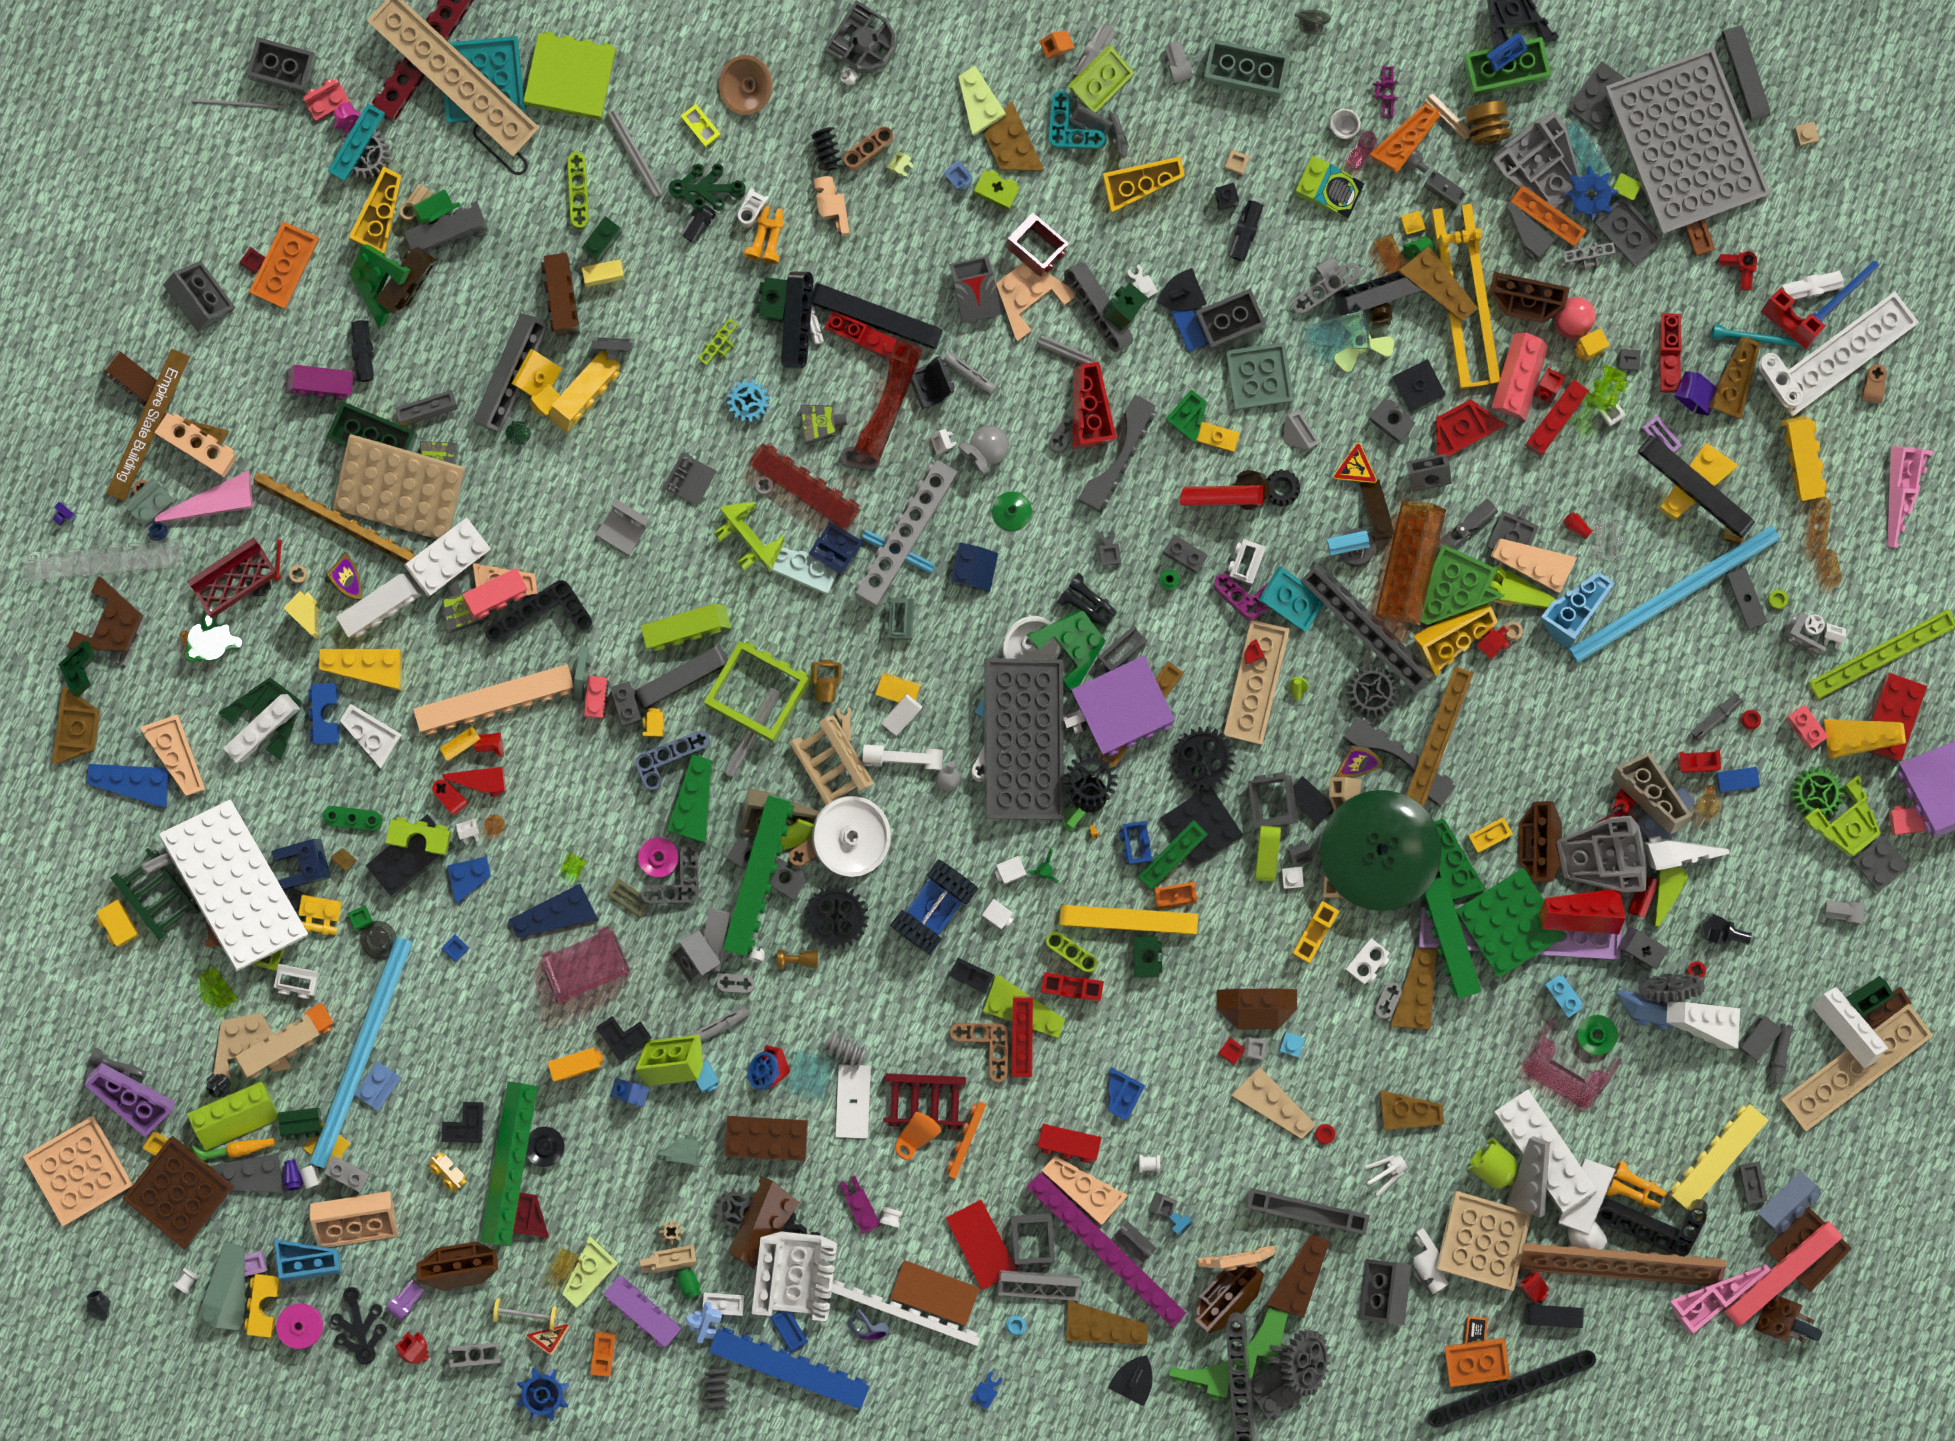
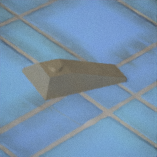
M754 789L747 790L743 803L739 834L756 836L767 797L772 793ZM793 802L792 806H795L792 818L788 817L786 825L790 827L798 819L814 824L820 811Z

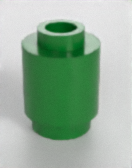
M1174 570L1162 572L1159 578L1160 587L1167 592L1174 591L1180 581L1178 573ZM1166 577H1172L1173 582L1168 583Z
M686 1268L677 1273L678 1277L675 1280L686 1299L701 1293L699 1289L701 1286L693 1270L689 1272V1269Z

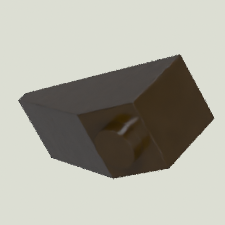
M1377 479L1376 483H1360L1369 527L1374 541L1393 537L1392 522L1380 480Z

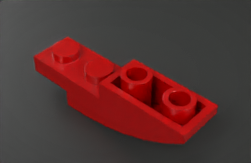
M832 311L824 327L831 333L857 346L896 362L906 345L898 339L874 330L866 324L835 311Z
M1661 313L1659 336L1660 393H1676L1681 382V314Z

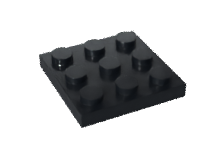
M1211 786L1209 792L1203 789L1160 818L1173 839L1193 820L1207 832L1208 835L1186 856L1193 868L1243 836V833Z

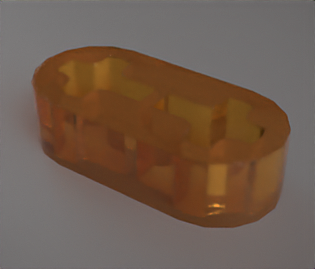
M1823 550L1818 556L1822 580L1826 586L1835 587L1842 579L1838 558L1833 550ZM1825 553L1833 558L1830 560L1831 567H1828L1827 561L1822 559L1825 557ZM1830 569L1832 574L1837 576L1834 583L1831 580H1827V577L1830 576Z

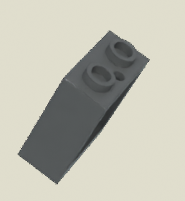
M1285 772L1274 773L1271 778H1266V775L1254 776V780L1248 781L1255 829H1260L1261 825L1277 827L1298 823L1292 776L1285 775ZM1284 782L1289 815L1264 819L1259 786Z
M1052 1213L1011 1216L1015 1265L1019 1264V1268H1031V1263H1039V1267L1051 1266V1262H1055ZM1047 1222L1050 1257L1020 1259L1017 1224Z

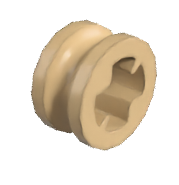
M294 565L289 571V577L293 582L300 584L306 581L308 572L302 565ZM299 569H302L303 577L295 579L294 571L298 572Z

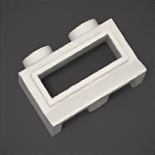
M1243 539L1242 543L1238 542L1234 552L1238 554L1236 561H1231L1227 571L1231 573L1230 577L1233 580L1252 586L1266 546ZM1247 545L1256 550L1245 576L1237 573Z
M278 964L274 988L278 989V993L290 995L291 991L298 993L297 997L309 999L310 995L315 996L320 972ZM282 974L310 979L309 989L280 984Z

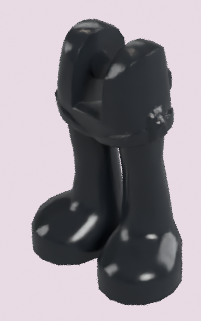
M1079 572L1068 587L1095 605L1094 608L1081 600L1068 588L1065 589L1056 602L1061 606L1070 604L1084 611L1092 623H1097L1103 627H1107L1109 622L1098 614L1101 609L1113 617L1117 614V611L1109 604V600L1101 598L1084 584V577Z

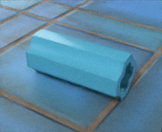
M1366 531L1327 539L1330 556L1370 548Z

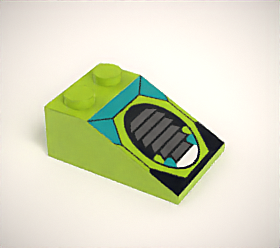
M1312 155L1294 195L1349 219L1365 183L1331 163Z

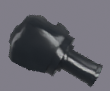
M1711 913L1706 915L1700 925L1701 937L1720 945H1728L1731 940L1749 945L1752 937L1751 932L1735 929L1734 922H1728L1724 918Z

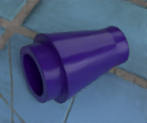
M296 1160L284 1161L283 1186H285V1190L301 1189L303 1181Z

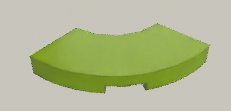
M798 819L789 827L787 836L782 838L783 850L797 847L812 837L814 824Z

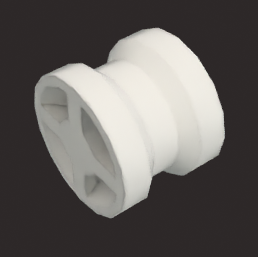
M1810 615L1803 625V630L1806 634L1815 636L1823 631L1825 622L1819 615Z
M883 1207L884 1215L879 1223L899 1228V1217L902 1216L903 1212Z

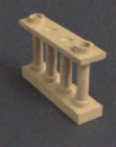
M834 715L819 722L822 726L821 730L804 741L801 737L790 741L793 753L800 759L819 791L825 806L831 801L841 798L856 787L861 791L874 784ZM828 736L832 746L813 758L808 747L821 738ZM838 753L842 763L823 775L818 764L833 754ZM847 770L852 777V781L833 792L828 782Z

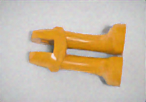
M765 206L761 215L757 218L758 227L752 246L744 249L743 256L751 260L760 261L766 231L771 229L762 261L768 264H779L780 256L776 253L780 230L784 226L783 210L778 208L775 219L772 220L768 219L771 207Z
M1619 1160L1615 1166L1616 1171L1613 1177L1629 1182L1643 1189V1191L1640 1193L1612 1178L1606 1195L1609 1197L1617 1194L1624 1195L1640 1203V1206L1643 1208L1649 1207L1659 1210L1661 1204L1647 1198L1648 1194L1651 1191L1655 1195L1665 1198L1667 1192L1657 1186L1656 1182H1649L1629 1171L1627 1164Z

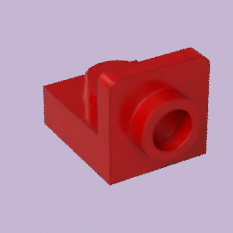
M1548 368L1534 395L1542 401L1551 404L1565 376Z

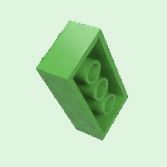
M1539 37L1524 41L1528 50L1497 72L1492 69V65L1487 58V54L1492 52L1493 48L1465 54L1463 62L1472 97L1549 80L1551 71L1543 38Z

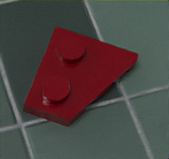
M520 1192L513 1232L549 1238L537 1195Z

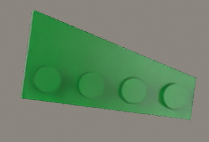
M1446 820L1434 821L1440 835L1442 847L1438 871L1440 877H1446L1452 899L1487 890L1457 842Z

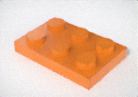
M1505 1338L1444 1346L1450 1387L1510 1379Z

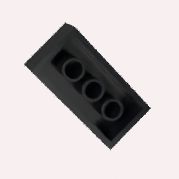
M428 814L419 820L428 823V827L435 828L436 826L435 821ZM417 834L410 838L408 848L389 845L365 866L388 894L394 898L444 855L426 852V838L421 834ZM451 841L449 843L448 852L455 847V845Z

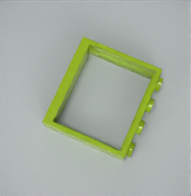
M739 641L707 695L704 704L711 710L775 744L811 682L807 677L808 674L800 669L795 671L790 668L791 665L783 660L778 662L773 659L774 656L765 650L760 652L756 650L754 644L748 641L745 643ZM743 651L799 681L772 730L715 700Z

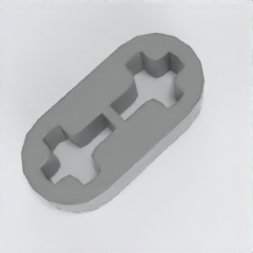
M726 973L718 977L717 986L724 992L750 993L755 987V981L748 975ZM724 977H728V980L734 981L735 985H728L727 988H724L720 981H723ZM747 978L748 982L752 983V985L747 990H744V987L737 985V982H744V979Z
M1390 982L1383 988L1375 1007L1378 1017L1386 1019L1393 1014L1402 993L1399 984ZM1395 986L1398 994H1394L1391 1000L1387 999L1389 996L1387 988ZM1387 1001L1389 1002L1387 1009L1390 1012L1382 1015L1379 1007L1384 1006Z

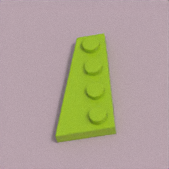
M996 974L983 1012L1013 1022V996L1030 995ZM1034 999L1033 1030L1059 1039L1066 1019Z

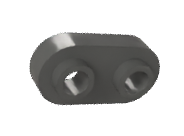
M847 447L841 452V462L849 468L873 471L880 464V456L874 450ZM849 454L854 455L853 461L847 460ZM871 457L874 459L873 464H868L866 460Z

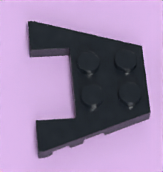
M1487 0L1493 50L1509 40L1506 29L1533 25L1538 37H1542L1544 43L1556 41L1559 38L1558 34L1555 31L1552 32L1547 26L1549 22L1545 17L1541 18L1537 13V7L1532 0Z

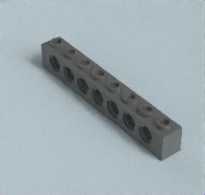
M1320 562L1301 580L1414 692L1433 675Z

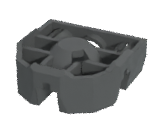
M856 0L825 46L824 51L842 63L851 66L858 73L872 74L882 69L889 60V57L894 53L895 33L885 17ZM875 18H879L883 22L878 32L870 28ZM851 25H853L857 29L851 34V37L848 41L844 38V36L847 34ZM872 35H876L877 42L873 41ZM857 39L858 44L854 47L853 41ZM879 47L888 51L884 59L875 54ZM853 52L861 56L857 64L848 60Z

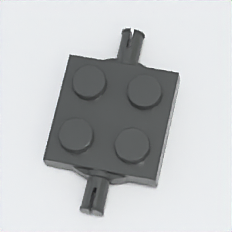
M1522 504L1518 515L1502 511L1487 549L1493 551L1498 539L1531 546L1539 526L1525 518L1530 507ZM1498 561V564L1496 566L1500 567L1501 562ZM1502 563L1501 568H1503V570L1505 568V564Z

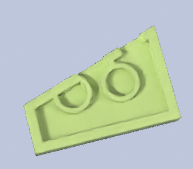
M976 66L958 76L973 137L1006 116L1005 111Z
M589 1236L575 1270L572 1272L562 1293L576 1308H579L619 1265L591 1236Z

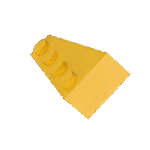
M602 349L552 404L549 419L564 432L568 433L574 424L580 420L584 412L591 408L595 399L606 391L609 382H614L618 378L621 364L616 360H608V354Z

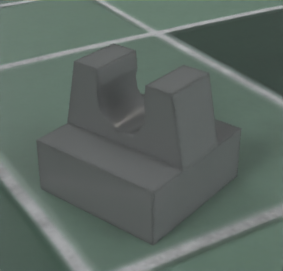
M1304 840L1300 841L1301 846L1295 848L1293 844L1288 845L1294 867L1313 861L1310 847Z

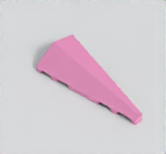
M1891 445L1887 546L1897 548L1899 546L1897 543L1899 531L1905 530L1906 526L1902 523L1905 515L1911 514L1921 487L1919 485L1920 475L1927 471L1924 464L1927 456L1932 457V450Z
M250 471L239 474L157 514L155 522L187 519L254 508Z
M1764 1265L1670 1301L1676 1318L1687 1332L1693 1334L1771 1269Z

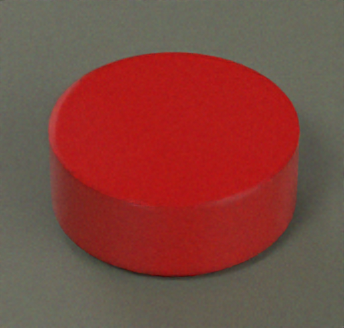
M1322 1124L1317 1127L1315 1137L1318 1142L1329 1144L1335 1138V1130L1329 1124Z

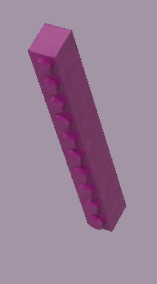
M1041 1172L1026 1186L1172 1328L1183 1318L1186 1312Z

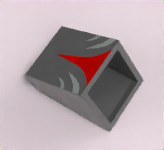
M988 255L949 264L963 323H974L980 319H992L1002 315L994 274Z

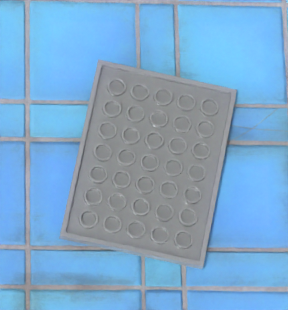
M1713 47L1604 87L1661 235L1771 194Z

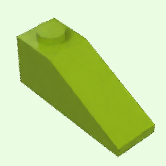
M1672 867L1658 870L1657 880L1659 882L1656 888L1653 927L1661 925L1681 893L1683 885H1687L1688 874L1684 873L1685 868Z

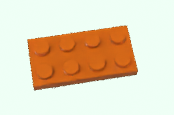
M283 221L249 293L286 310L320 240L319 237Z

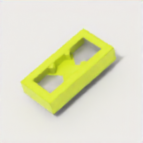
M697 104L681 115L683 121L705 148L721 136Z

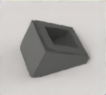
M1155 1192L1148 1211L1170 1220V1216L1173 1214L1178 1201Z

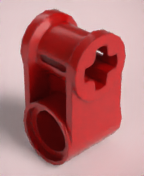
M440 779L434 782L432 786L433 793L454 817L469 804L446 780ZM439 784H446L445 793L437 792L439 790V788L437 787Z

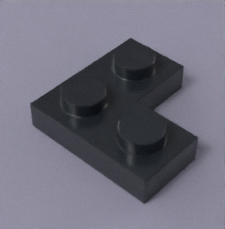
M611 1016L596 1027L618 1060H621L652 1038L641 1021L624 1032L615 1018Z
M463 1102L462 1122L442 1121L441 1142L483 1143L484 1102Z

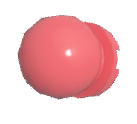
M1582 297L1568 298L1566 307L1555 315V328L1566 339H1580L1586 336L1594 326L1596 313L1590 301Z

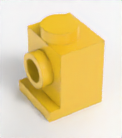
M650 708L648 709L647 717H643V729H647V732H643L644 738H664V713L660 712V709Z

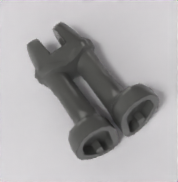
M94 1048L90 1059V1065L97 1067L100 1063H103L128 1077L130 1073L135 1076H146V1071L132 1063L125 1064L106 1058L99 1048ZM89 1067V1068H88V1070H87V1072H86V1075H85L84 1084L86 1083V1080H87L88 1075H89L95 1068H92V1067Z

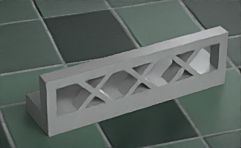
M1000 1270L998 1295L1078 1301L1082 1278L1074 1275ZM1003 1281L1014 1282L1017 1285L1011 1291H1003ZM1024 1283H1034L1036 1288L1030 1293L1025 1292L1021 1286ZM1049 1284L1054 1285L1057 1289L1051 1294H1045L1041 1287ZM1064 1286H1075L1074 1296L1065 1295L1061 1289Z

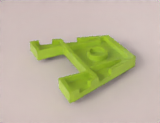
M1859 775L1844 785V789L1854 804L1829 824L1819 808L1814 809L1802 819L1807 825L1849 857L1856 855L1881 834L1873 811L1869 809L1866 801L1868 797L1866 792H1863L1860 784L1862 780Z

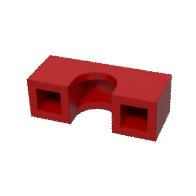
M1779 288L1760 312L1803 348L1807 349L1818 338L1826 325L1811 313L1806 318L1798 317L1792 309L1795 299Z
M1044 972L1041 993L1101 1002L1104 981Z

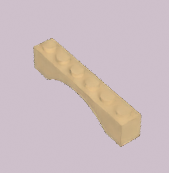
M1330 777L1329 798L1334 812L1345 801L1360 794L1361 779ZM1325 875L1323 897L1345 899L1333 888Z

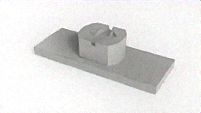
M709 908L704 935L708 939V945L712 951L718 954L719 961L722 963L723 947L731 913ZM721 964L714 970L720 971Z

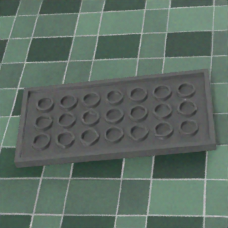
M984 659L985 819H1064L1063 660Z

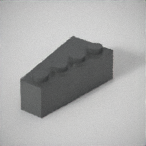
M478 202L471 203L472 207L469 209H463V207L456 209L450 217L449 215H442L435 219L433 224L427 222L405 231L410 249L420 247L429 254L433 250L443 251L448 248V245L453 243L456 245L462 244L467 241L466 238L472 236L474 238L484 236L485 232L489 230Z

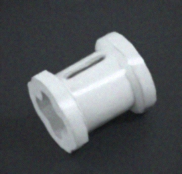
M1139 1155V1173H1143V1171H1156V1173H1160V1155H1156V1157H1143V1155Z
M184 1267L183 1274L173 1285L182 1292L189 1294L190 1287L200 1277Z

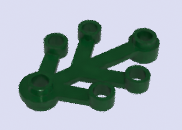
M694 164L692 171L685 178L671 181L668 190L674 198H684L696 211L704 209V199L713 206L714 210L721 211L724 209V199L715 197L711 193L730 192L732 197L742 198L745 195L746 186L739 180L732 182V184H710L717 177L723 175L724 168L721 164H714L712 171L699 183L690 184L696 177H701L704 173V167L701 164ZM691 193H698L701 197L695 198Z

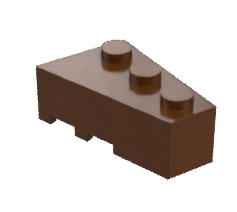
M117 350L102 369L107 372L106 376L114 383L119 381L123 384L121 388L130 395L132 393L139 397L137 401L145 406L157 380L125 354Z

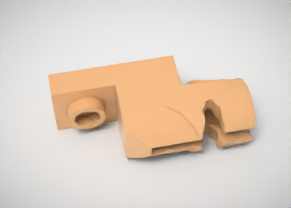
M833 177L815 178V190L821 191V193L816 195L818 213L823 220L839 218V220H835L837 232H841L842 237L850 236L844 194L836 195L837 190Z

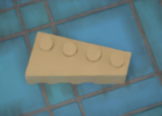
M306 1014L300 1020L287 1025L281 1031L270 1035L262 1042L238 1054L234 1059L245 1078L251 1076L254 1079L262 1074L261 1070L268 1066L271 1069L280 1064L279 1059L286 1056L288 1059L297 1054L296 1049L301 1046L306 1049L315 1043L313 1039L317 1038L320 1034L308 1014Z

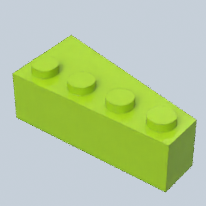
M716 603L640 625L646 648L653 649L654 652L664 650L666 645L672 644V646L683 644L685 640L691 639L693 641L701 639L704 635H714L723 630L731 629L726 606Z

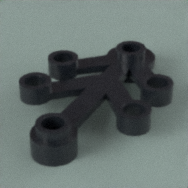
M348 1287L345 1289L343 1297L346 1302L350 1303L354 1325L343 1319V1316L339 1313L331 1316V1323L335 1326L339 1325L358 1338L359 1345L348 1340L347 1335L344 1333L336 1335L335 1342L355 1352L356 1360L361 1364L367 1365L374 1361L376 1357L374 1348L381 1336L387 1333L386 1325L378 1324L375 1327L374 1335L367 1343L366 1334L376 1317L382 1314L383 1308L378 1304L372 1305L370 1313L363 1323L358 1304L360 1291L355 1287ZM354 1291L356 1297L354 1299L349 1298V1292ZM375 1306H378L380 1308V1312L378 1314H375L373 1312V1308ZM335 1316L341 1318L338 1324L333 1321ZM383 1326L385 1329L384 1333H378L377 1328ZM340 1335L345 1337L344 1343L338 1342ZM363 1351L369 1352L368 1358H363Z

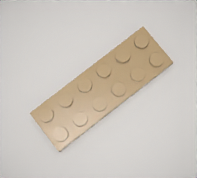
M1256 620L1250 621L1224 730L1225 737L1258 745L1263 744L1289 635V628ZM1257 639L1265 657L1246 666L1244 660L1246 648L1253 640Z

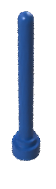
M1877 261L1871 262L1818 313L1812 315L1823 322L1822 319L1876 270L1879 263Z

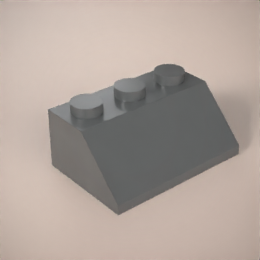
M202 261L173 272L163 284L197 332L212 326L236 308Z
M1366 1259L1358 1319L1405 1325L1412 1265Z

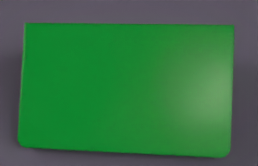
M443 189L412 205L411 208L418 223L423 224L431 222L461 205L459 202L452 203L446 189Z

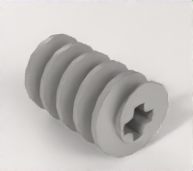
M836 1030L833 1034H830L822 1052L829 1049L828 1055L830 1056L836 1052V1059L843 1056L844 1063L850 1059V1066L858 1063L857 1069H859L867 1053V1045L860 1049L859 1041L852 1045L853 1038L845 1041V1034L838 1038V1031Z

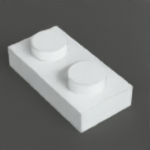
M704 1292L703 1306L705 1302H710L711 1308L720 1310L721 1314L743 1316L745 1295Z

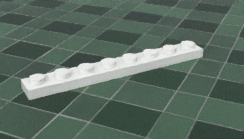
M837 1280L833 1281L831 1291L833 1293L978 1346L981 1338L977 1337V1332L966 1329V1332L958 1330L959 1326L953 1323L941 1324L939 1323L940 1319L931 1315H928V1318L920 1316L921 1312L910 1308L909 1311L901 1309L902 1305L891 1301L890 1304L882 1302L883 1297L875 1294L869 1297L863 1295L864 1290L856 1287L850 1290L844 1288L845 1283Z

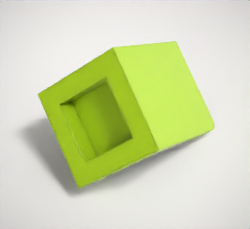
M1620 173L1613 186V189L1618 190L1619 193L1614 196L1618 197V195H1621L1633 201L1642 184Z

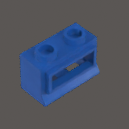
M1147 821L1123 824V829H1120L1119 833L1121 841H1125L1126 849H1122L1124 861H1128L1129 865L1152 862L1153 857L1151 856ZM1138 828L1143 858L1133 859L1128 830Z

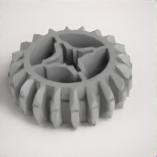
M379 131L371 138L378 146L374 147L372 145L365 148L368 155L366 157L367 162L362 155L358 162H363L366 168L354 167L350 177L355 174V179L359 180L362 175L363 180L367 181V175H370L371 179H375L373 173L377 172L380 175L381 171L379 169L383 168V166L386 167L383 163H390V159L385 157L391 155V151L387 150L390 145L385 143L387 140L385 136L380 138L381 133ZM378 152H380V156L377 162L374 165H372V157L377 155Z

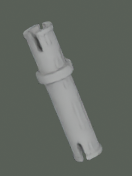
M950 351L944 357L945 363L968 379L974 387L977 386L989 396L997 389V385L985 378L983 373H978Z
M745 1005L729 1014L728 1012L725 1013L720 1019L691 1033V1035H700L701 1042L729 1027H735L734 1024L750 1017Z

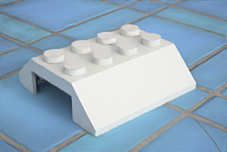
M778 1232L761 1237L752 1314L772 1316V1310L810 1313L812 1314V1320L827 1321L830 1303L818 1298V1296L821 1298H831L830 1291H832L835 1267L823 1261V1259L827 1261H834L836 1259L837 1243L819 1235Z

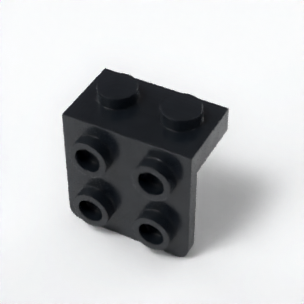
M940 356L935 357L928 365L907 373L922 410L943 403L954 393V382L949 378L947 365Z

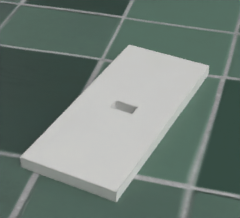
M839 1065L836 1137L868 1138L871 1066L860 1065L859 1069H857V1065ZM849 1099L857 1100V1104L849 1103Z
M1585 1159L1582 1169L1597 1191L1590 1199H1586L1561 1215L1558 1223L1589 1235L1616 1169Z

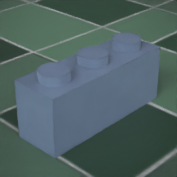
M1800 1171L1758 1212V1215L1779 1236L1782 1232L1788 1230L1791 1223L1796 1218H1800L1811 1204L1816 1203L1822 1193L1818 1186Z

